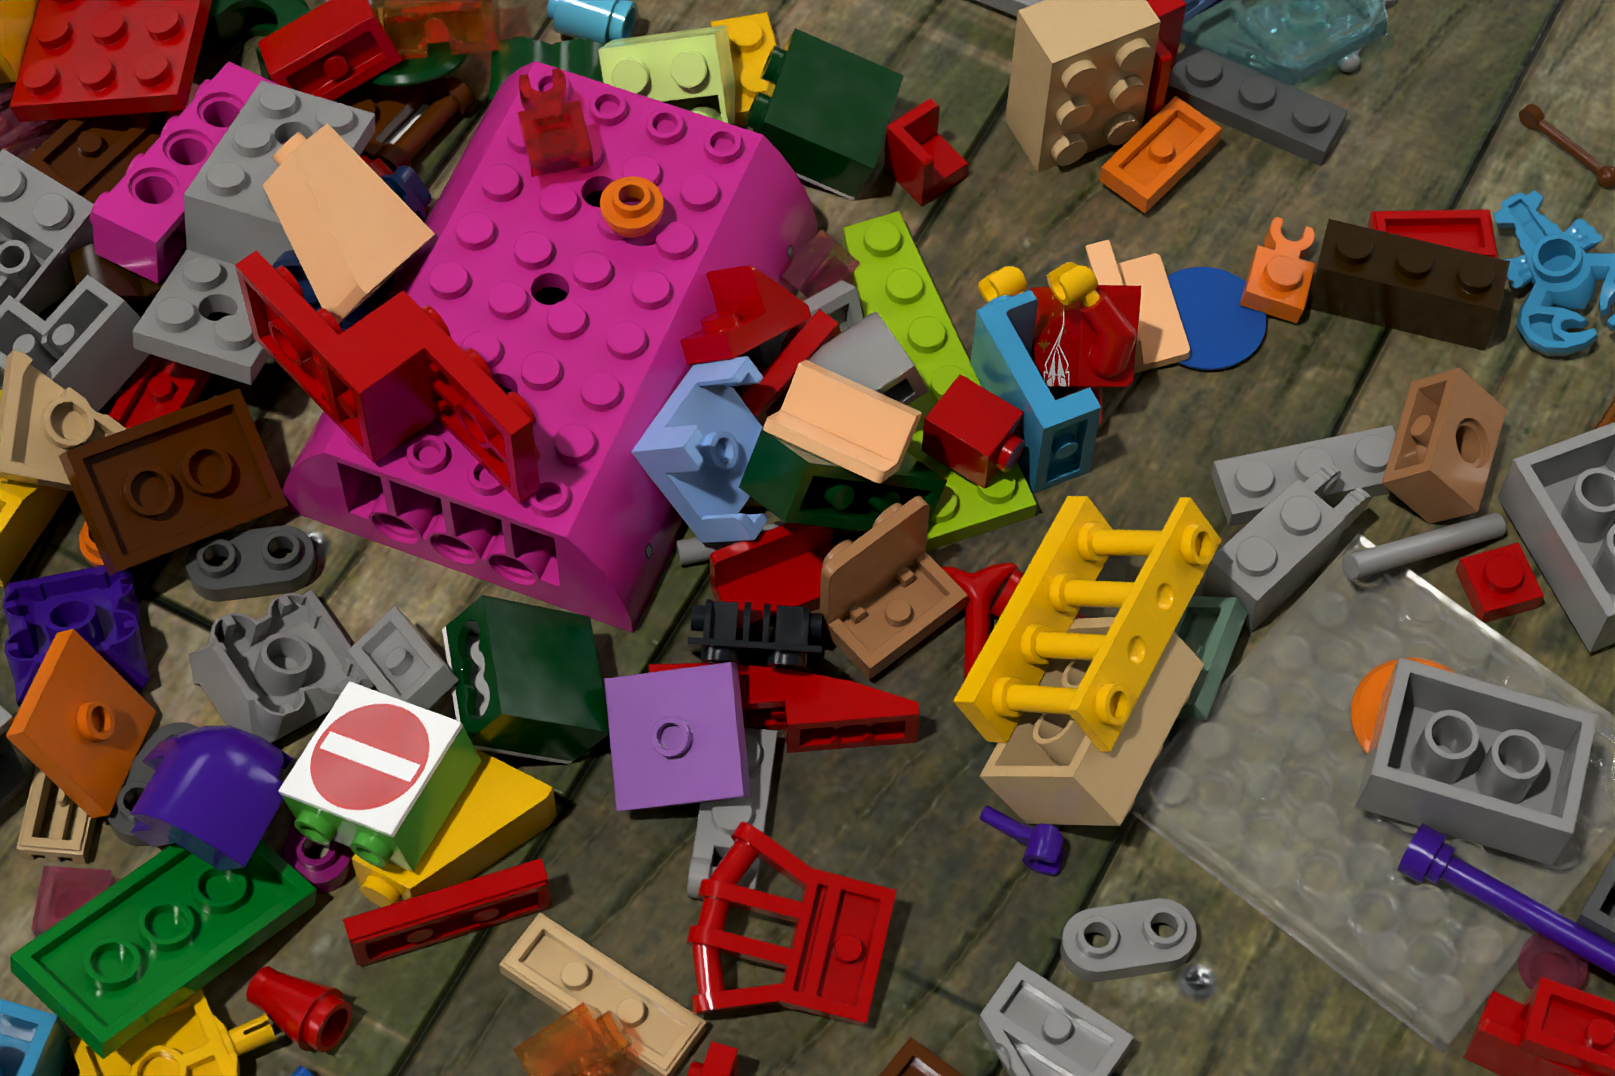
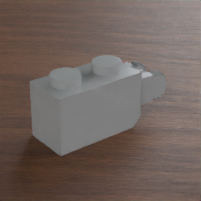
M1330 461L1320 467L1304 483L1298 478L1295 479L1218 550L1208 565L1203 593L1207 597H1237L1248 612L1242 627L1249 633L1255 630L1330 559L1338 548L1341 533L1362 514L1372 499L1359 486L1354 491L1348 493L1334 508L1328 505L1322 498L1333 490L1342 474L1340 469Z

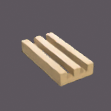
M35 765L16 847L20 858L34 860L35 855H43L47 861L61 862V858L66 857L72 858L73 863L87 864L97 818L92 819L79 807L72 840H66L74 801L59 788L49 838H40L52 780Z

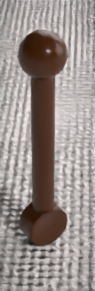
M1528 104L1519 112V119L1526 128L1531 130L1537 128L1595 173L1598 183L1602 187H1615V167L1604 166L1547 122L1544 113L1538 106Z

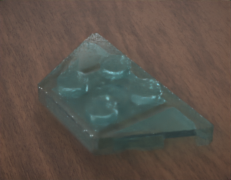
M1224 0L1182 26L1180 41L1184 45H1187L1188 42L1292 86L1386 35L1388 16L1384 0Z

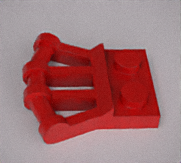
M740 822L731 835L734 841L731 848L708 879L701 880L697 897L703 900L698 924L690 926L686 944L692 946L698 995L691 997L694 1015L778 1004L791 1010L797 1009L863 1026L867 1023L897 890L811 868L754 826L746 822ZM756 858H758L801 887L803 892L801 901H796L739 886L738 884ZM737 907L795 922L790 947L787 948L725 932L729 908ZM720 953L784 969L782 981L778 984L725 990Z

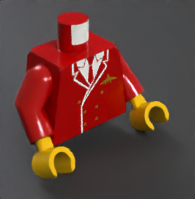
M1066 262L1047 275L1050 287H1031L1038 300L1033 336L1035 365L1047 386H1066L1065 396L1090 387L1101 406L1098 424H1103V387H1130L1133 382L1141 286L1098 285L1096 275L1092 269L1073 262ZM1005 266L980 280L978 289L981 296L988 303L1002 295L1015 296L1025 292L1027 282L1019 268Z

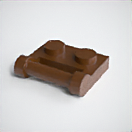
M440 77L425 83L407 86H382L364 82L345 93L337 103L375 113V133L360 156L365 155L372 161L380 158L394 172L399 166L403 165L412 168L411 160L455 114H464L475 102V97L471 89L460 79ZM428 99L433 101L427 110L394 144L386 143Z

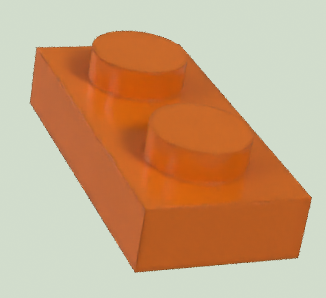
M1175 96L1101 166L1099 181L1143 213H1146L1219 143L1222 128Z

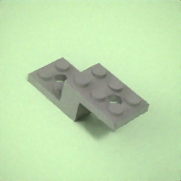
M261 80L183 195L187 250L133 329V348L252 385L270 354L253 338L235 264L257 250L272 266L285 251L293 250L262 186L279 167L272 157L283 146L281 143L288 141L296 133L300 132L308 139L327 123L360 156L375 133V113ZM214 312L230 314L218 321L205 318L206 315Z

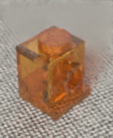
M583 1002L515 1047L513 1051L528 1076H615L616 1072L612 1066L628 1056L625 1049L632 1045V1041L618 1017L610 1009L602 1014L600 1009Z

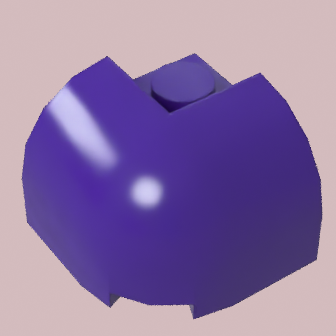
M231 725L202 726L176 734L159 742L142 761L156 771L130 813L138 819L130 833L151 847L177 843L219 871L243 868L249 861L283 800L278 791L283 782L278 778L281 768L286 769L293 758L262 737Z

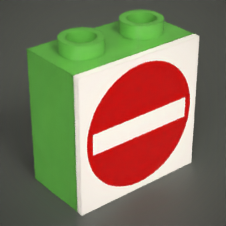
M349 681L278 791L296 818L294 826L308 839L321 845H329L333 840L349 846L357 856L374 866L385 867L389 862L413 872L482 760L460 721Z

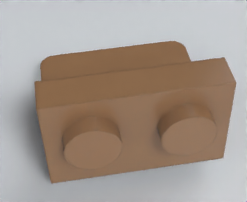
M921 496L914 497L904 505L895 503L888 507L875 520L872 529L854 542L852 540H845L836 545L827 554L822 563L819 613H822V631L868 680H871L965 609L967 605L968 595L925 552L930 506Z

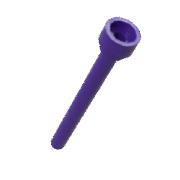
M1424 823L1421 824L1397 867L1398 872L1422 884L1424 879H1427L1437 885L1441 879L1615 975L1614 943L1454 856L1456 849L1445 843L1446 835Z

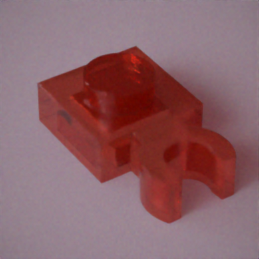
M560 68L552 69L553 87L544 92L536 91L531 87L528 74L520 75L519 77L520 101L526 110L518 112L519 128L532 177L594 165L593 150L580 101L566 103V77Z

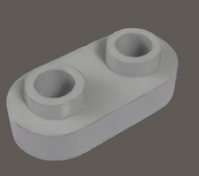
M1159 898L1085 909L1072 916L1065 925L1060 944V953L1063 963L1072 974L1080 979L1091 982L1172 971L1182 966L1190 957L1197 936L1196 923L1191 913L1183 905L1170 899ZM1155 923H1166L1172 927L1175 934L1171 937H1160L1153 932L1151 926ZM1092 932L1100 933L1106 937L1108 944L1100 948L1093 947L1086 942L1085 936Z

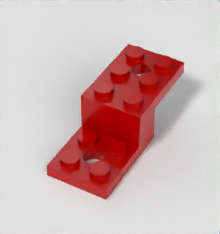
M257 250L235 264L253 338L373 463L437 419L519 504L540 490L537 461L540 459V453L535 445L533 426L536 424V418L533 411L518 393L511 391L506 394L493 381L490 368L474 349L468 348L463 351L453 341L445 321L431 306L426 305L421 308L402 290L343 332L331 313L324 308L315 311L304 300L301 286L284 266L274 269Z

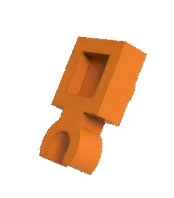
M1275 217L1265 235L1264 247L1258 245L1252 256L1239 305L1297 324L1305 308L1315 263L1304 260L1314 241V230L1306 226L1299 241H1290L1281 233L1283 219Z

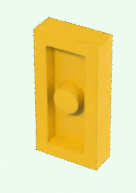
M767 12L711 21V27L727 25L735 78V126L738 127L745 126L744 123L756 94L758 92L765 94L769 83L760 79L769 53L773 46H776Z

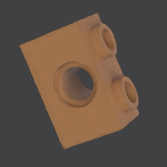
M1460 367L1412 381L1382 484L1429 524L1478 512L1507 409Z

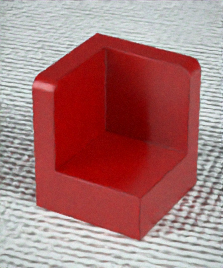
M932 98L886 126L884 169L921 207L966 178L968 162L938 133L940 106Z

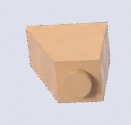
M328 123L308 139L300 132L296 133L272 157L279 167L262 186L321 307L331 313L339 324L399 272L435 235Z

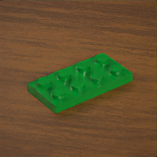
M262 840L259 841L245 867L225 871L217 870L177 843H173L10 955L11 972L50 1010L58 1015L92 1050L104 1059L315 906L317 889Z

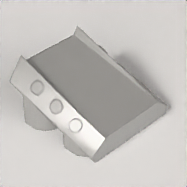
M313 590L303 594L288 593L274 598L268 607L267 613L256 619L235 612L217 618L212 625L207 645L189 654L194 685L199 684L225 724L260 736L269 743L329 712L349 681L369 689L374 687L371 680L349 654L348 650L352 646Z

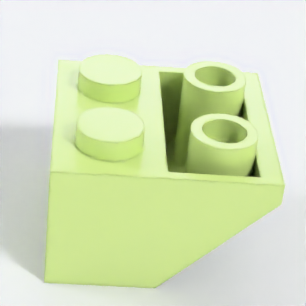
M727 25L615 39L598 49L603 83L735 125V78Z

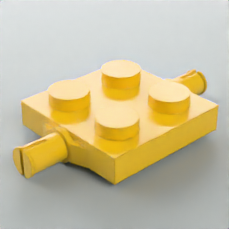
M202 988L104 1059L92 1050L79 1036L68 1040L80 1070L79 1076H240L238 1056L272 1041H277L266 1013L227 1031L225 1025L212 1014Z

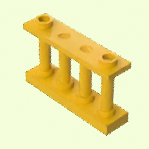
M1067 496L953 702L987 742L1007 743L1024 712L1070 715L1100 752H1111L1220 545L1221 538L1191 497L1179 498L1163 530H1118L1111 528L1088 496ZM1109 556L1148 557L1135 582L1096 581ZM1081 607L1120 608L1106 635L1067 633ZM1053 659L1092 661L1078 688L1038 686Z

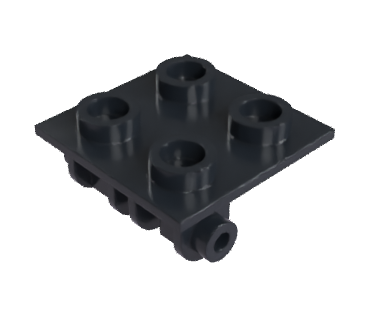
M706 599L705 606L692 605L691 631L703 632V638L688 637L689 651L701 653L702 663L733 662L741 664V656L767 657V667L806 671L807 660L819 661L822 653V646L808 645V639H821L822 613H810V606L777 605L775 642H768L771 604L764 603L762 642L749 641L751 602H745L742 640H736L738 602Z

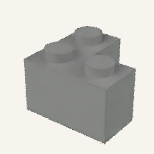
M88 274L46 321L9 295L0 305V374L4 377L8 354L13 350L23 352L33 359L30 363L32 366L63 389H67L70 386L87 399L93 410L99 412L150 355L133 348L132 331L141 317L125 300Z

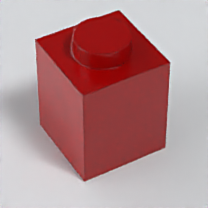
M959 374L924 418L922 451L985 489L999 470L1008 473L1018 461L1025 446V440L1020 438L1024 412Z

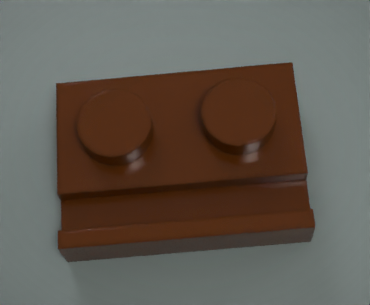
M143 113L70 118L26 158L25 162L94 204L103 192H110L126 175L127 169L134 157L140 153L145 154L159 139L161 133L153 127V122Z

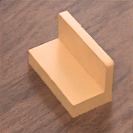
M1109 239L1085 245L1088 268L1092 269L1095 273L1098 285L1141 286L1134 374L1189 359L1191 356L1190 346L1160 255L1155 253L1116 263Z
M804 360L798 364L781 409L767 417L763 430L873 482L882 483L899 471L922 412L813 362Z

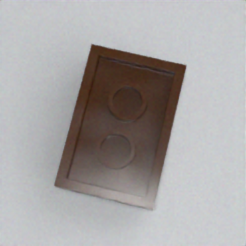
M240 388L70 449L59 455L109 576L289 506Z

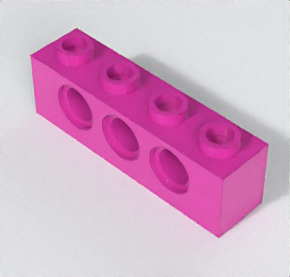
M229 61L212 80H205L199 86L194 100L179 117H171L163 127L159 139L145 154L140 153L136 155L131 161L126 175L110 192H103L95 201L90 214V223L93 225L95 254L159 284L187 250L184 193L261 80L273 84L277 83Z

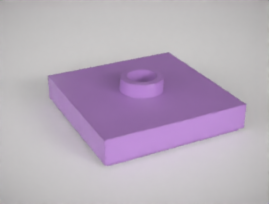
M727 662L604 679L617 812L751 797L737 663Z

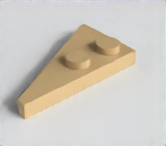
M13 350L7 355L0 401V478L73 491L59 455L126 428L109 415L100 414L93 410L87 399L70 386L67 389H63L30 364L33 359L28 355Z

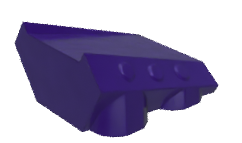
M102 565L7 584L3 599V611L9 628V637L5 641V654L15 682L16 700L19 707L56 633L74 629L139 694L141 693L149 678L133 567L109 576L105 566Z

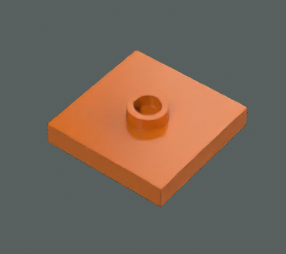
M74 629L56 633L5 737L93 819L110 814L157 711Z

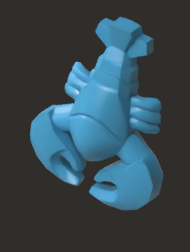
M1535 190L1527 195L1519 192L1502 202V209L1493 213L1497 228H1515L1516 239L1523 254L1516 258L1505 259L1510 261L1507 277L1508 280H1511V286L1520 289L1528 284H1533V288L1519 308L1516 327L1530 349L1546 356H1567L1586 349L1598 339L1595 328L1581 332H1566V329H1583L1589 324L1586 318L1568 309L1586 308L1592 299L1596 280H1604L1598 306L1600 316L1604 317L1610 314V308L1615 303V253H1586L1603 240L1602 234L1596 233V229L1588 225L1587 221L1582 218L1576 219L1566 231L1562 232L1557 224L1552 223L1545 215H1541L1538 212L1543 204V196ZM1615 314L1607 320L1606 325L1610 331L1615 330Z

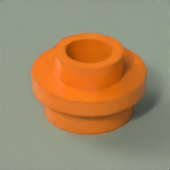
M628 176L617 179L610 183L602 192L600 198L601 216L605 223L618 235L627 238L642 237L651 232L660 221L664 212L663 195L653 182L645 178ZM631 201L640 202L637 205L631 206L624 204Z

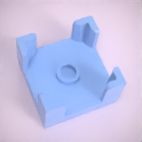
M748 356L693 364L632 450L639 464L701 543L755 540L768 521L764 513H739L750 497L739 488L761 429H763L733 388V386L759 384L763 379L762 374Z

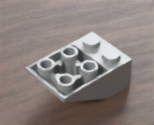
M5 149L0 151V305L10 295L33 313L39 315L76 288L69 254L94 242L93 225L90 223V214L94 204Z

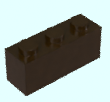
M1329 219L1306 308L1485 351L1500 312L1510 261Z

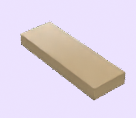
M541 912L499 964L502 975L654 1076H673L707 1031L706 1021L694 1015V1013Z

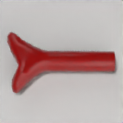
M1014 563L994 564L972 574L953 566L941 567L968 595L965 609L964 681L990 636L991 604L1002 585L1009 580L1015 568L1018 569V566Z

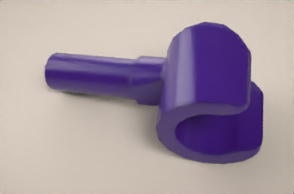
M988 805L985 806L980 814L981 821L1011 836L1017 842L1027 845L1022 859L1024 865L1043 875L1053 876L1058 873L1065 851L1062 846V835L1056 827L1043 823L1037 824L1033 828L1012 819Z

